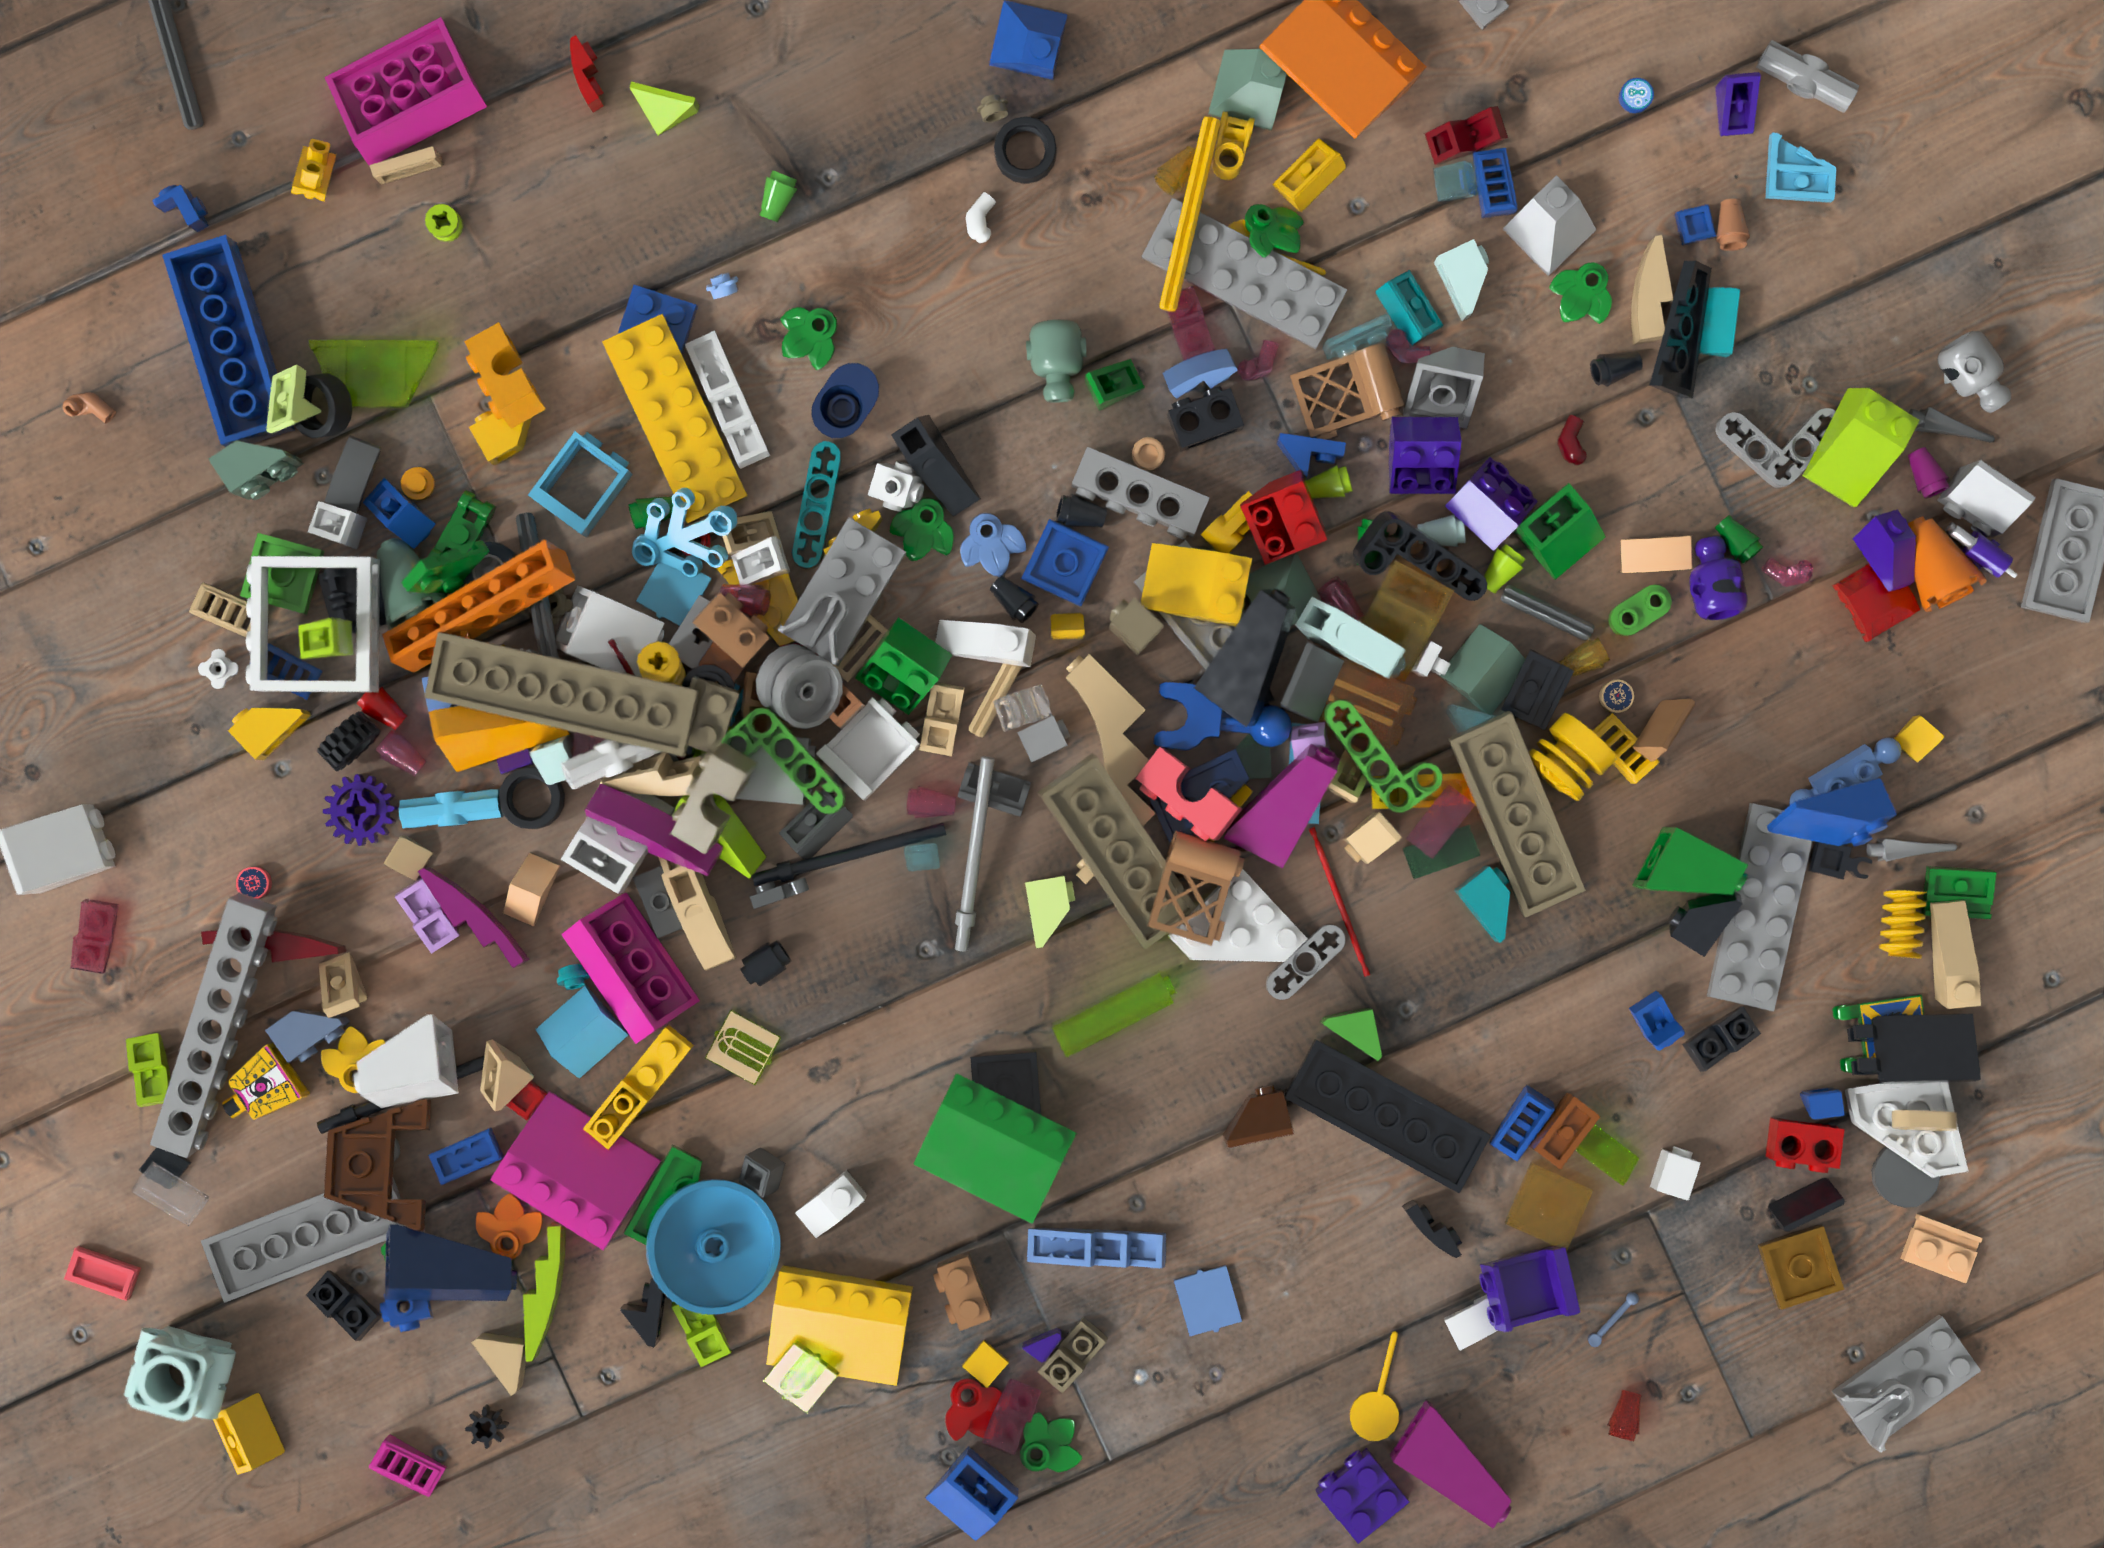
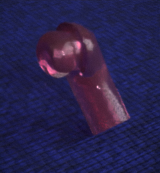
M1401 329L1391 330L1386 338L1388 350L1399 362L1417 363L1419 358L1431 354L1430 346H1412L1405 338V332Z
M1263 340L1259 357L1249 361L1243 360L1239 363L1238 374L1246 381H1255L1268 375L1272 371L1279 344Z
M1770 557L1761 571L1782 586L1789 587L1809 581L1812 577L1813 565L1807 560H1800L1796 565L1785 567Z

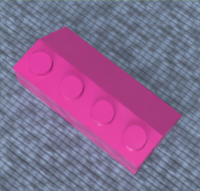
M627 892L583 917L561 934L635 1044L700 1001Z

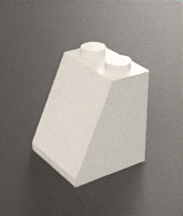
M577 585L571 599L573 601V609L571 612L565 613L555 636L557 649L600 668L626 673L616 657L615 651L608 643L613 638L617 648L624 655L634 674L642 677L639 665L637 664L638 654L648 644L662 641L664 622Z
M93 804L78 805L0 830V847L17 895L43 893L115 867L113 845L109 840L105 839L102 827H104L102 814L97 808H94Z
M426 1015L357 1062L358 1073L354 1074L356 1091L380 1108L411 1103L421 1099H432L457 1094L459 1091L452 1029L434 1015Z

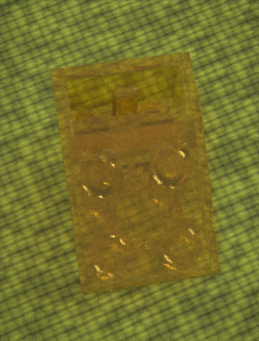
M1393 561L1389 565L1361 623L1406 650L1391 674L1405 682L1438 624L1454 590L1397 561Z

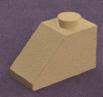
M1372 812L1343 838L1348 844L1344 849L1356 863L1362 860L1364 863L1369 864L1402 837L1380 812Z

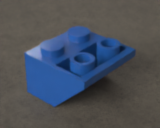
M968 1446L925 1498L976 1541L995 1526L1018 1499L1019 1489Z

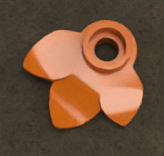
M509 1193L498 1202L494 1214L489 1212L477 1213L476 1230L482 1239L490 1243L492 1253L506 1256L513 1260L521 1254L525 1244L537 1238L542 1227L543 1218L541 1212L524 1214L521 1202L513 1194ZM507 1237L513 1241L512 1249L504 1248L502 1244L504 1238Z

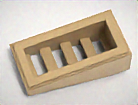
M201 584L189 613L244 637L247 636L248 631H251V622L247 630L242 628L247 617V601L210 584ZM213 594L215 595V598L211 604L209 611L206 612L205 610ZM225 599L228 601L222 617L219 618L217 614ZM237 605H239L241 610L234 624L230 623Z

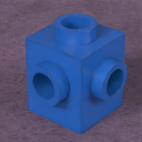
M385 1300V1302L380 1303L384 1323L390 1322L392 1328L399 1327L400 1332L420 1328V1321L433 1318L430 1300ZM409 1301V1310L402 1313L401 1305Z

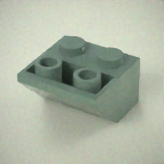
M241 441L233 442L208 459L229 492L247 500L251 498L257 500L265 496L270 491L269 486L279 480L284 482L291 479L298 473L297 468L303 465L300 458L284 450Z

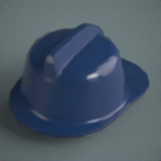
M847 363L838 367L826 381L812 404L811 417L815 427L822 434L830 438H844L852 435L862 425L878 399L879 383L876 375L868 367L860 363Z

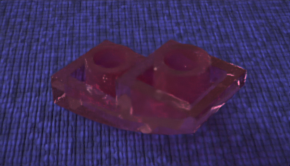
M1194 286L1182 289L1176 311L1166 312L1181 357L1185 361L1194 356L1215 351V347L1206 326L1204 313Z
M1448 785L1406 839L1430 858L1434 859L1476 804L1451 785Z
M85 899L81 902L79 931L73 937L71 969L99 974L105 973L114 939L118 904Z
M1010 1379L994 1409L982 1444L1009 1455H1015L1025 1423H1031L1041 1390Z

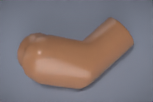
M92 392L71 395L62 405L63 411L68 416L73 417L93 413L105 424L110 422L116 414L113 408Z

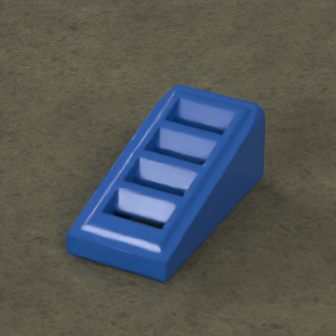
M1506 148L1473 152L1482 219L1515 214L1518 208ZM1499 158L1500 165L1483 167L1482 161ZM1501 171L1502 177L1485 178L1486 173ZM1503 184L1504 189L1488 191L1487 186ZM1505 196V202L1490 203V198Z
M268 643V651L274 653L267 667L268 681H284L292 664L299 667L291 681H299L304 670L311 672L306 681H318L323 672L322 670ZM280 657L286 659V662L277 677L272 672ZM292 692L308 700L311 692Z
M1526 1085L1490 1140V1145L1518 1162L1554 1112L1553 1101ZM1528 1102H1531L1537 1107H1539L1540 1111L1537 1112L1536 1110L1528 1106ZM1523 1112L1534 1119L1532 1124L1519 1116L1520 1113ZM1513 1123L1527 1131L1525 1135L1511 1127ZM1505 1134L1520 1142L1516 1147L1503 1139Z

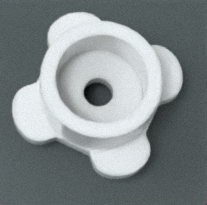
M215 649L206 662L199 664L198 671L200 675L207 676L211 680V685L214 688L221 689L227 681L238 673L239 667L237 663L225 657L223 650ZM217 666L221 667L220 672L216 671Z

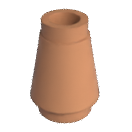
M1739 199L1724 200L1721 202L1716 241L1720 243V248L1725 251L1743 249L1747 246V240L1750 238L1741 201Z

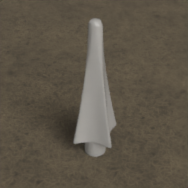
M1877 838L1878 843L1867 845L1868 857H1878V861L1885 860L1886 862L1921 854L1957 850V845L1954 843H1921L1888 838Z

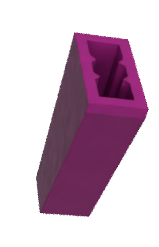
M1310 744L1242 809L1226 830L1224 839L1283 869L1335 776L1340 759L1329 748L1324 746L1316 747Z
M1425 1400L1389 1454L1392 1461L1494 1529L1498 1522L1502 1523L1508 1517L1511 1511L1510 1503L1512 1500L1429 1401Z

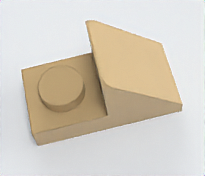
M350 952L319 963L322 1006L328 1018L360 1007V1003L367 1000V994Z

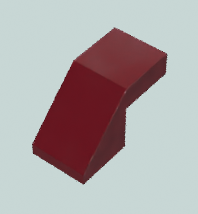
M1498 106L1489 107L1465 120L1448 121L1425 133L1435 165L1484 150L1508 138Z

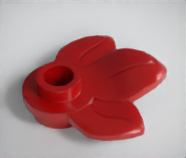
M965 1378L959 1380L952 1387L950 1394L952 1405L945 1415V1423L949 1435L954 1441H958L969 1430L978 1437L992 1439L995 1430L994 1413L1008 1407L1004 1395L994 1387H981L973 1379ZM965 1389H970L972 1393L968 1401H963L961 1398V1394Z

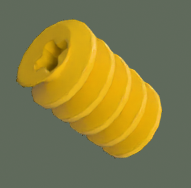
M654 642L645 646L638 654L637 664L639 665L640 675L643 678L682 686L686 673L679 654L673 646L665 642Z
M1895 889L1883 892L1885 897L1893 900L1892 903L1882 905V909L1892 913L1891 916L1881 918L1882 923L1891 926L1890 929L1880 931L1881 936L1889 939V942L1879 945L1881 950L1888 952L1887 956L1922 959V955L1913 951V948L1923 946V942L1914 938V935L1924 933V928L1916 925L1915 922L1925 919V915L1917 912L1916 909L1925 907L1927 902L1917 898V895L1927 892Z

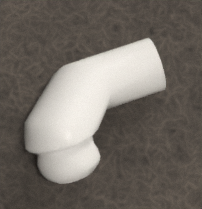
M986 192L981 194L966 214L968 234L972 239H976L978 243H984L991 237V229L987 227L985 216L995 205L996 201Z

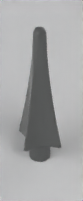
M1930 406L1926 410L1920 409L1918 411L1911 409L1909 411V414L1920 420L1915 431L1961 436L1989 443L1995 440L1993 435L1969 427Z

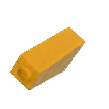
M463 706L437 709L429 712L434 740L456 772L569 735V730Z

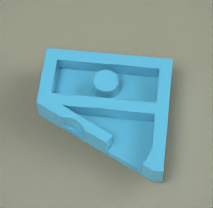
M1771 133L1769 135L1765 199L1828 203L1834 201L1836 166L1823 159L1815 158L1810 151L1801 146L1799 148L1783 140L1782 135Z

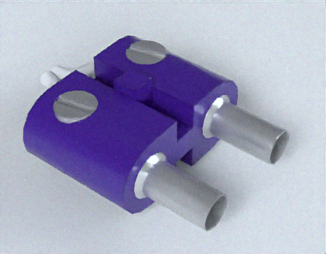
M1953 522L1946 528L1945 532L1962 544L1960 549L1974 561L1973 563L1979 569L1983 568L1997 578L2004 572H2007L2013 578L2018 575L2009 568L2013 557L1999 548L2000 544L1994 539L1990 541L1977 531L1969 534Z

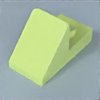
M292 366L272 376L266 431L271 434L321 413L319 408L304 399L306 370L300 366Z

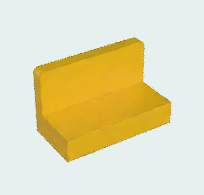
M255 1393L233 1405L221 1408L218 1419H213L237 1475L254 1470L285 1452L259 1393Z

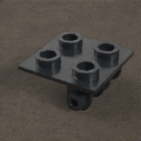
M357 568L325 569L324 573L318 574L329 619L351 621L352 634L357 633ZM380 582L379 626L386 625V617Z

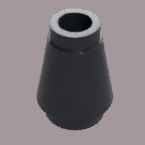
M1637 351L1599 354L1597 359L1591 360L1590 371L1594 382L1597 385L1604 384L1605 386H1610L1636 371L1642 370L1643 367L1642 358Z
M1070 494V496L1062 495L1057 508L1056 521L1063 522L1064 526L1102 528L1105 523L1107 509L1074 494Z
M1000 576L990 587V591L1012 620L1017 619L1020 623H1024L1034 614L1039 606V603L1034 600L1035 595L1006 579L1004 576Z

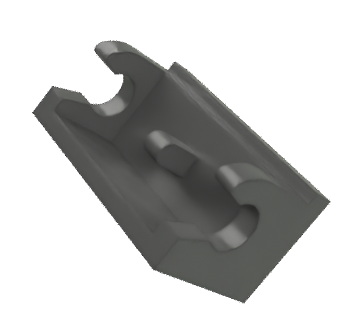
M968 763L957 797L975 802L980 766ZM993 770L988 807L1021 817L1032 782Z

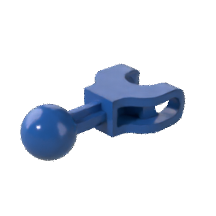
M1174 682L1159 684L1161 696L1165 699L1182 703L1187 709L1188 717L1185 725L1179 730L1157 732L1154 736L1153 744L1158 747L1189 751L1197 747L1208 737L1219 738L1220 731L1251 734L1258 744L1265 747H1276L1284 743L1291 733V719L1287 712L1278 706H1264L1255 726L1245 727L1194 688L1196 685Z

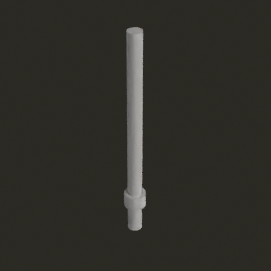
M989 756L981 757L961 907L957 910L955 924L958 925L955 950L962 952L968 951L971 927L975 926L976 912L973 910L995 758Z

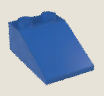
M1881 778L1794 801L1767 825V829L1771 833L1835 846L1852 843L1856 847L1871 841L1872 834L1887 828L1886 822L1897 813Z

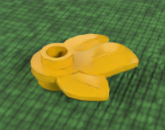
M350 1026L341 1036L338 1049H325L321 1051L322 1066L328 1074L339 1078L345 1090L358 1093L352 1079V1072L358 1070L357 1062L386 1042L382 1039L368 1044V1040L363 1033Z

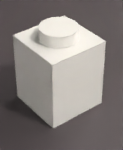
M1675 1146L1672 1152L1662 1149L1650 1187L1689 1201L1701 1163L1692 1159L1693 1152Z

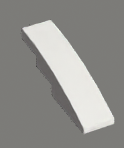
M710 332L686 343V349L739 468H744L770 456L716 332Z

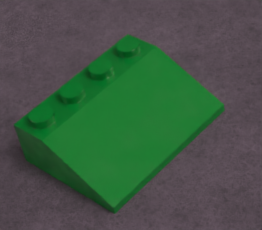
M956 1073L913 1164L1033 1224L1077 1133Z

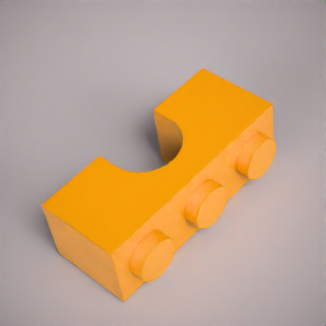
M499 322L464 341L470 353L466 356V360L475 374L480 373L481 377L477 379V382L485 396H491L492 401L488 402V405L497 420L503 418L512 429L546 410L535 386L522 368L507 375L512 369L523 364L511 338Z

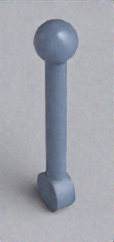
M1635 1292L1628 1293L1626 1301L1600 1330L1588 1336V1343L1592 1347H1598L1602 1342L1601 1337L1631 1305L1638 1303V1294Z

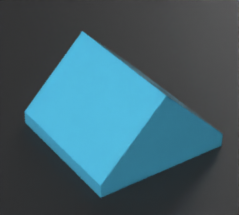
M586 985L536 1028L551 1057L579 1079L629 1035Z

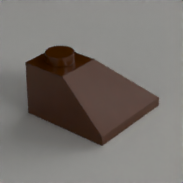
M1266 1085L1255 1088V1094L1247 1096L1223 1133L1224 1142L1228 1148L1294 1134L1283 1091L1275 1089L1274 1085Z

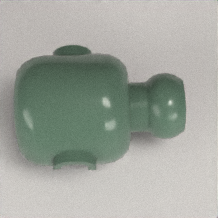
M1059 319L1038 322L1031 328L1029 341H1026L1027 360H1030L1031 368L1036 375L1046 378L1043 396L1047 402L1060 403L1071 401L1075 392L1074 387L1070 383V376L1076 375L1083 367V357H1087L1086 338L1082 337L1081 329L1074 321Z

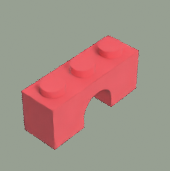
M1159 747L1135 778L1142 784L1139 789L1154 801L1157 797L1161 798L1168 804L1165 810L1179 821L1183 817L1194 824L1191 830L1206 842L1209 838L1218 841L1242 811V808L1215 788H1211L1200 801L1190 802L1182 793L1181 783L1191 768L1165 748Z

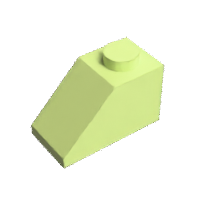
M1065 876L1025 882L1036 948H1041L1045 945L1070 910L1069 902L1075 901L1072 881L1065 882Z

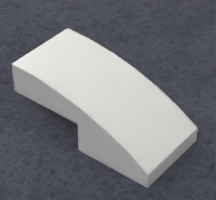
M1487 1295L1474 1300V1304L1444 1318L1459 1351L1498 1331L1495 1330L1488 1319L1487 1307L1489 1306Z

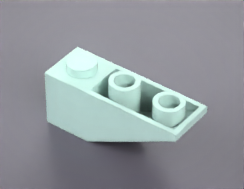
M1314 597L1310 599L1295 624L1307 639L1388 679L1406 651L1403 647L1339 609Z

